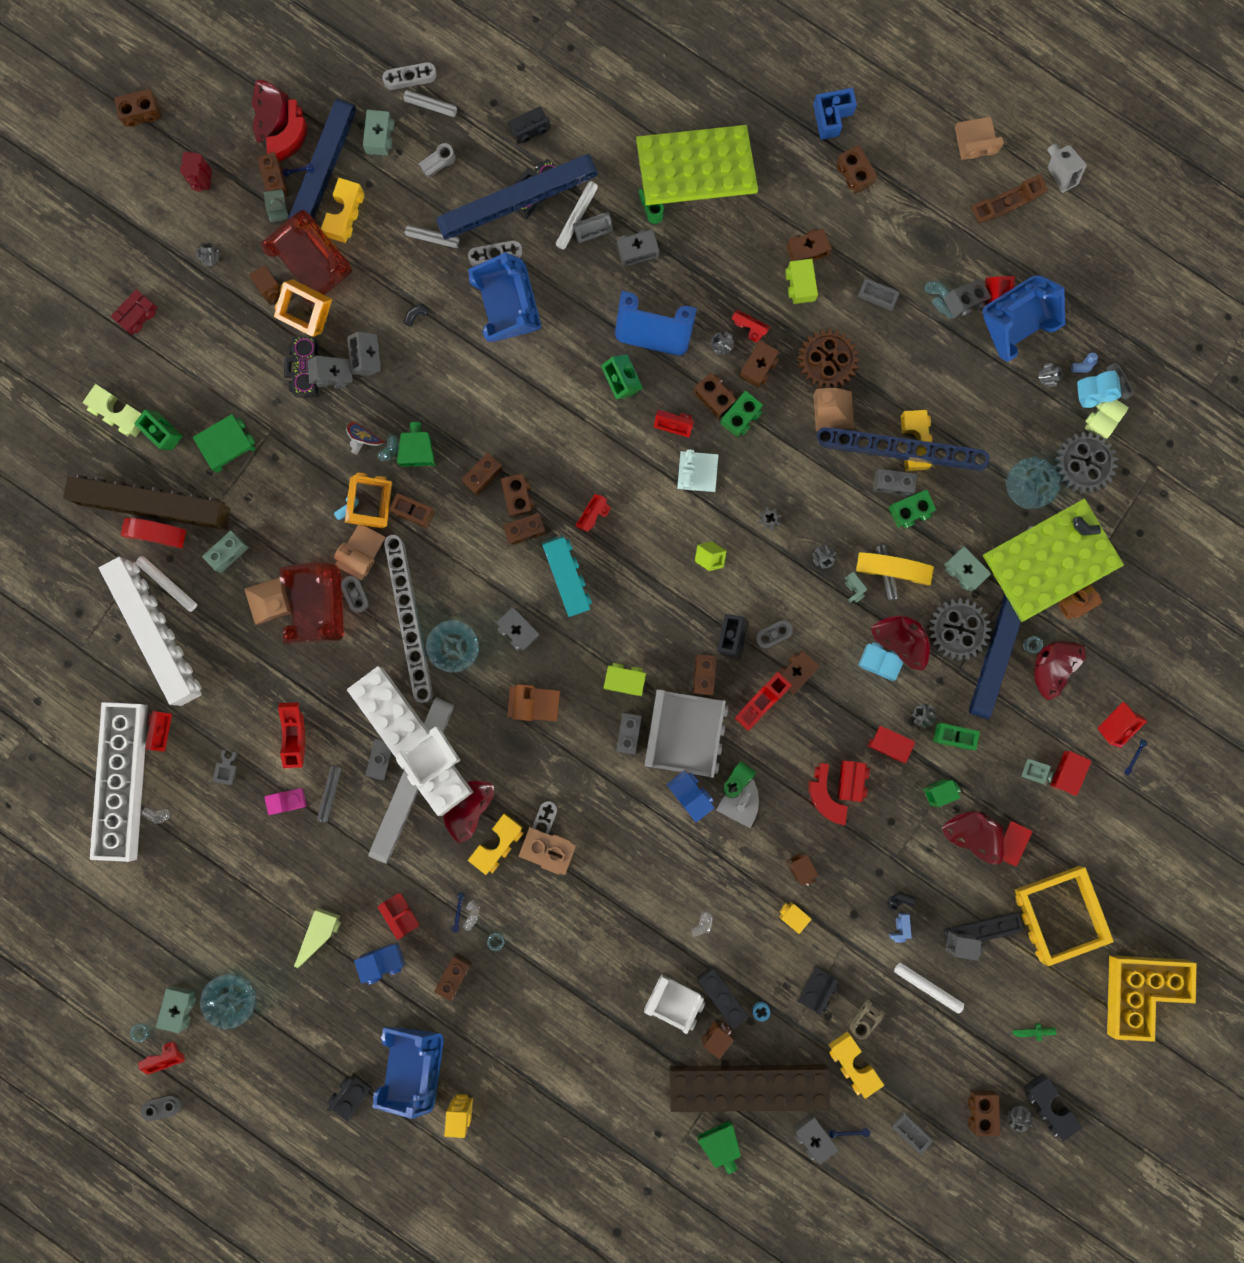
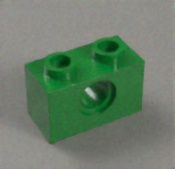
M628 355L613 356L601 365L616 400L632 397L643 389Z
M145 409L134 423L162 450H173L183 437L158 411Z

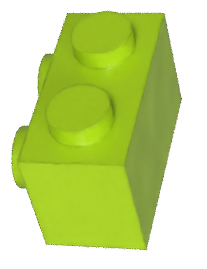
M813 260L791 261L788 268L785 269L786 280H790V287H788L789 298H792L793 304L816 301L818 292Z
M616 663L608 666L604 683L605 690L642 696L646 673L642 672L643 669L631 667V670L623 669L624 665Z

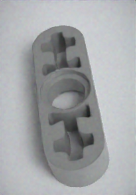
M427 62L387 70L383 73L382 79L387 89L395 90L431 83L436 79L437 73L434 65ZM426 70L430 71L429 76H426ZM412 72L415 76L412 80H406L404 78L405 74ZM389 77H393V78H394L392 83H390V81H389L390 78H389Z
M517 241L475 247L469 251L468 258L471 265L477 266L492 259L490 256L492 250L497 249L503 254L502 248H505L506 253L520 258L522 256V247ZM511 247H515L517 250L516 254H512ZM485 251H487V252H486V253H487V257H488L487 260L485 259V254H484ZM476 253L482 256L479 257V261H476L474 258Z
M546 801L540 806L532 828L536 829L538 823H545L547 825L545 833L549 834L557 813V806L554 802ZM552 805L551 809L554 810L553 813H549L547 818L551 819L550 823L544 819H539L540 815L544 817L546 811L543 810V807Z

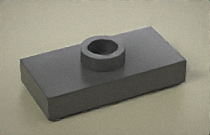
M609 212L573 224L578 243L614 231Z
M865 278L857 297L892 311L900 292Z
M375 738L365 776L385 781L392 752L383 740Z
M904 1111L891 1124V1127L920 1155L934 1141Z

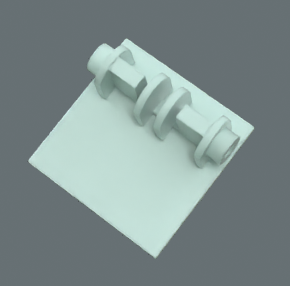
M694 450L681 451L677 489L715 492L718 454L695 453Z

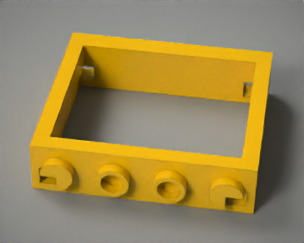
M1077 866L1014 889L1016 893L1015 901L1019 907L1021 906L1023 914H1021L1022 920L1029 927V938L1037 948L1035 954L1042 964L1051 966L1114 942L1085 867ZM1076 878L1098 939L1050 956L1027 895Z

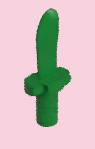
M1036 1023L1035 1029L1013 1030L1012 1033L1017 1037L1036 1036L1037 1041H1042V1036L1056 1035V1028H1041V1024Z

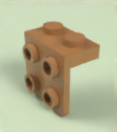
M990 117L958 122L955 125L961 160L995 155L1004 144L1002 137H995L993 122Z

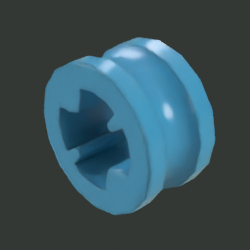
M757 1002L752 1008V1013L756 1020L765 1021L770 1016V1009L766 1003ZM762 1007L766 1008L764 1009V1011L766 1012L765 1015H757V1009H762Z

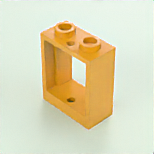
M294 279L285 281L280 287L281 294L275 305L274 317L312 337L322 334L332 299ZM292 292L315 303L309 324L287 313Z
M356 473V475L350 477L345 523L376 528L387 527L392 481H387V478L382 476L370 478L365 473ZM357 483L382 487L379 518L353 514Z

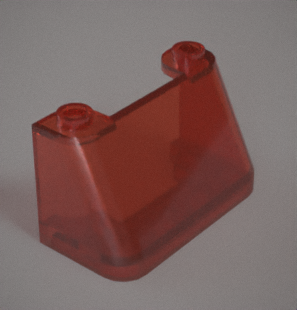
M300 210L260 243L266 255L278 256L300 283L323 295L328 293L352 272L348 261L305 210ZM302 297L310 305L314 304V302Z
M313 562L280 567V582L283 586L291 589L292 625L286 626L283 630V644L341 640L344 636L341 572L338 566L335 564Z

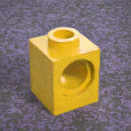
M792 902L790 904L786 903L780 910L781 915L779 917L798 934L812 920Z

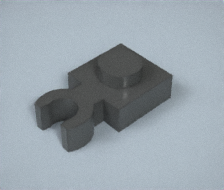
M222 750L221 758L223 762L216 763L212 782L234 785L237 766L232 765V763L237 758V752H232L231 758H228L226 756L227 750Z

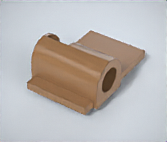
M358 525L348 543L343 542L337 549L334 559L337 560L335 566L362 581L376 561L374 558L386 537L366 526Z
M529 827L518 857L541 865V868L558 875H566L576 845L572 844V840L556 834L551 836Z

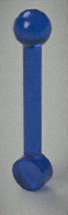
M308 163L304 167L289 170L285 168L283 175L288 177L291 173L304 170L312 171L313 165Z
M1142 739L1140 741V746L1124 774L1129 776L1132 772V768L1143 747L1148 744L1146 740Z
M463 892L457 894L458 905L455 923L451 928L454 933H457L460 929L458 923L462 899L465 897Z
M864 1128L862 1131L845 1132L831 1130L829 1136L831 1138L849 1135L869 1137L870 1131L867 1128Z

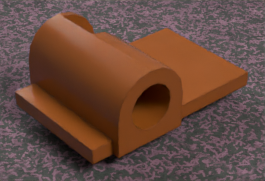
M1088 585L1059 601V608L1067 619H1072L1073 617L1077 619L1101 604L1102 600L1096 590L1091 585Z
M529 685L510 686L507 717L525 721H532V719L557 721L560 691L535 689V686Z

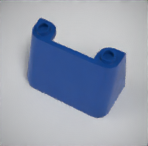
M505 252L468 269L469 282L473 287L481 290L489 321L488 324L484 325L483 330L486 341L496 342L531 333L541 328V321L527 268L522 259Z
M1033 276L983 308L984 321L1001 359L1009 362L1018 355V348L1015 344L1041 328L1047 332H1055L1066 325L1063 286L1043 276Z
M621 292L615 327V336L619 342L676 356L684 355L687 352L697 308L682 306L677 310L675 318L637 310V296L630 292Z
M384 1027L381 1040L384 1046L390 1047L385 1085L379 1087L374 1092L373 1108L411 1119L429 1114L436 1102L443 1035L429 1031Z

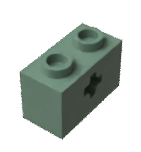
M367 110L363 148L366 154L388 156L389 149H392V137L390 135L391 131H394V119L391 118L389 112Z
M230 531L202 557L215 571L222 573L250 547L238 534Z
M965 547L960 548L944 564L947 573L952 577L955 576L960 581V586L970 592L975 590L991 575ZM965 567L968 568L966 574L963 572L965 570Z
M173 985L166 988L156 1028L180 1033L185 1028L187 1029L190 1023L189 1011L195 1004V997H193L195 991Z

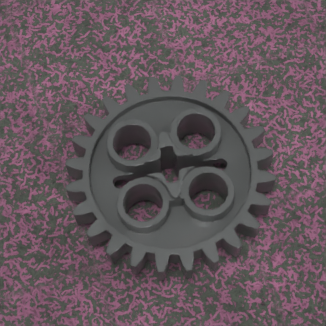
M1082 432L1079 434V437L1077 434H1074L1072 439L1067 438L1065 440L1066 443L1060 445L1061 449L1056 451L1059 457H1056L1054 461L1059 462V464L1054 466V468L1060 469L1056 476L1062 475L1063 478L1060 482L1067 481L1066 488L1072 485L1073 492L1078 488L1080 494L1085 491L1090 494L1093 490L1098 492L1100 487L1105 488L1107 487L1106 483L1113 481L1110 477L1116 475L1112 471L1118 468V465L1113 464L1118 458L1112 457L1116 450L1110 451L1109 448L1112 444L1105 445L1106 438L1100 441V434H1097L1094 438L1092 432L1088 433L1087 436ZM1078 447L1084 450L1083 455L1078 452ZM1095 454L1101 457V462L1095 459ZM1071 464H1074L1076 466V472L1071 470ZM1088 471L1094 474V479L1089 478Z
M961 598L957 599L956 603L951 599L949 600V605L944 602L942 603L943 608H936L938 613L931 614L935 619L928 621L933 625V627L927 629L933 632L928 638L935 639L931 645H938L936 651L943 650V657L950 654V660L954 659L955 656L958 661L962 660V656H964L965 660H968L970 655L972 657L977 656L976 651L983 652L981 646L988 645L984 639L991 638L986 634V632L992 630L986 627L990 621L984 620L988 614L980 613L983 609L982 607L975 608L976 602L969 605V599L965 600L964 603H962ZM950 613L956 615L955 623L949 620ZM969 618L973 619L975 622V626L973 628L969 627L967 624V620ZM943 624H946L951 627L960 626L961 630L975 632L976 635H972L968 632L959 633V630L953 628H946L943 626ZM945 631L951 633L952 638L950 641L945 640ZM964 636L969 638V646L963 644L962 639Z

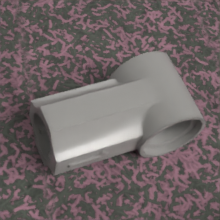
M442 143L433 154L421 161L419 166L429 179L445 166L453 165L456 156L449 144ZM445 152H449V153H450V155H449L448 157H446V158H443V157H442V155H443Z

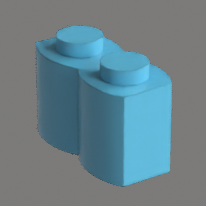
M1107 371L1096 377H1087L1077 382L1079 401L1083 408H1091L1102 402H1112L1121 397L1120 380L1116 371Z
M873 642L872 645H866L858 666L881 677L895 681L903 661L894 651L890 650V652L883 650L882 645Z

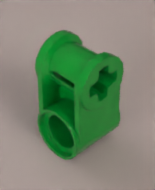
M638 189L648 221L653 224L660 223L664 215L663 204L646 205L644 190ZM657 210L659 213L654 214L651 211Z
M740 761L725 782L724 794L728 798L738 797L757 772ZM728 785H729V786L736 785V791H737V792H735V791H732L731 793L728 792V791H729Z

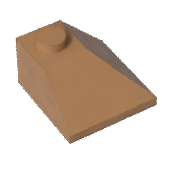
M839 388L816 389L813 394L816 431L823 427L843 430L854 429L852 391Z
M282 577L244 589L255 625L292 614Z

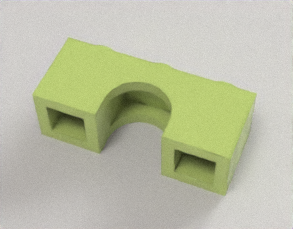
M95 384L82 402L88 406L87 410L95 416L101 414L104 416L102 420L111 426L115 423L120 427L118 431L126 436L132 434L137 437L141 430L134 423L141 413L127 404L121 412L114 413L113 406L118 398Z

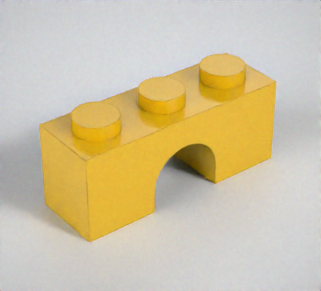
M338 178L333 197L337 203L344 205V209L336 215L326 213L321 231L324 237L346 243L347 238H350L352 235V224L358 217L359 203L363 202L364 192L360 184Z
M927 410L904 411L901 415L902 434H912L918 441L932 442V435L929 434L931 418L930 415H927ZM918 448L916 453L923 456L927 453V450L925 448ZM904 460L905 471L928 470L932 466L930 463Z
M504 813L492 828L500 837L499 846L496 849H488L483 844H480L468 861L485 875L489 871L493 873L499 866L497 862L501 856L505 858L510 852L511 848L509 845L512 841L517 842L523 835V832H521L523 826Z
M848 1032L828 1044L831 1048L829 1054L835 1062L839 1060L843 1067L840 1070L846 1079L849 1077L852 1079L854 1084L851 1086L857 1095L862 1094L866 1099L884 1086L870 1064L863 1069H855L853 1067V1060L861 1053V1050Z
M466 1094L453 1096L446 1111L444 1137L465 1138L467 1127L471 1123L473 1098L468 1097Z

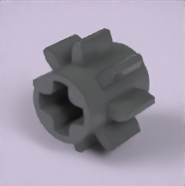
M205 242L201 243L200 247H197L196 259L201 260L202 265L213 266L216 264V261H219L220 249H215L213 243Z
M721 331L716 333L711 339V346L714 348L713 352L718 355L729 354L734 348V340L731 339L732 335Z
M1053 363L1044 364V368L1039 371L1041 384L1045 383V386H1048V388L1057 386V382L1062 380L1061 367H1057Z
M766 507L765 514L759 513L762 519L757 523H762L764 526L763 530L770 528L772 532L774 525L780 526L777 519L781 518V515L775 513L776 508L773 511H769L768 507ZM769 515L772 516V521L770 523H767L766 521Z
M828 545L818 546L815 552L812 553L815 565H820L822 569L831 567L834 561L837 560L834 548L829 549Z
M926 703L917 706L912 714L916 718L914 723L925 729L927 726L934 725L938 717L934 714L936 709L931 705L928 706Z
M1015 1106L1012 1108V1111H1008L1007 1120L1010 1121L1009 1125L1012 1129L1024 1132L1028 1130L1029 1126L1032 1127L1033 1117H1031V1112L1027 1108Z

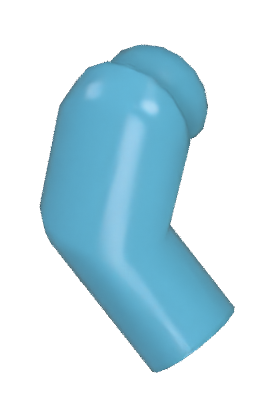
M356 496L354 501V509L359 504V500L356 499ZM347 504L334 512L338 520L346 516Z

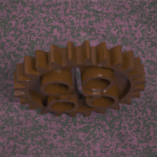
M829 328L827 333L821 329L820 335L815 331L813 338L811 336L807 337L808 343L803 341L802 346L804 348L799 350V353L802 355L797 358L798 361L802 362L798 365V368H804L801 375L807 374L805 381L813 380L811 386L818 383V389L822 385H825V388L830 386L837 388L838 384L842 388L844 381L846 383L850 382L849 376L854 377L855 373L853 371L858 369V366L855 364L860 361L855 356L859 354V351H853L856 344L850 345L852 338L844 339L846 333L839 336V330L832 334L831 328ZM824 344H832L833 349H826ZM811 356H817L820 361L813 362ZM829 357L832 359L831 361L829 360L828 362L825 361V359H826V358L828 359ZM837 358H845L846 363H840ZM823 370H831L832 376H826Z

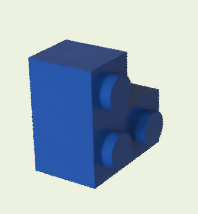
M853 88L816 95L813 107L821 140L839 137L842 129L841 118L853 116L857 106Z
M684 770L666 785L692 819L697 822L714 809L711 804L714 800L704 788L699 789L696 783H698V780L692 773L688 775Z
M398 942L362 954L354 960L361 984L367 982L368 985L380 981L379 979L383 978L382 975L389 972L390 975L400 972L401 968L405 965Z

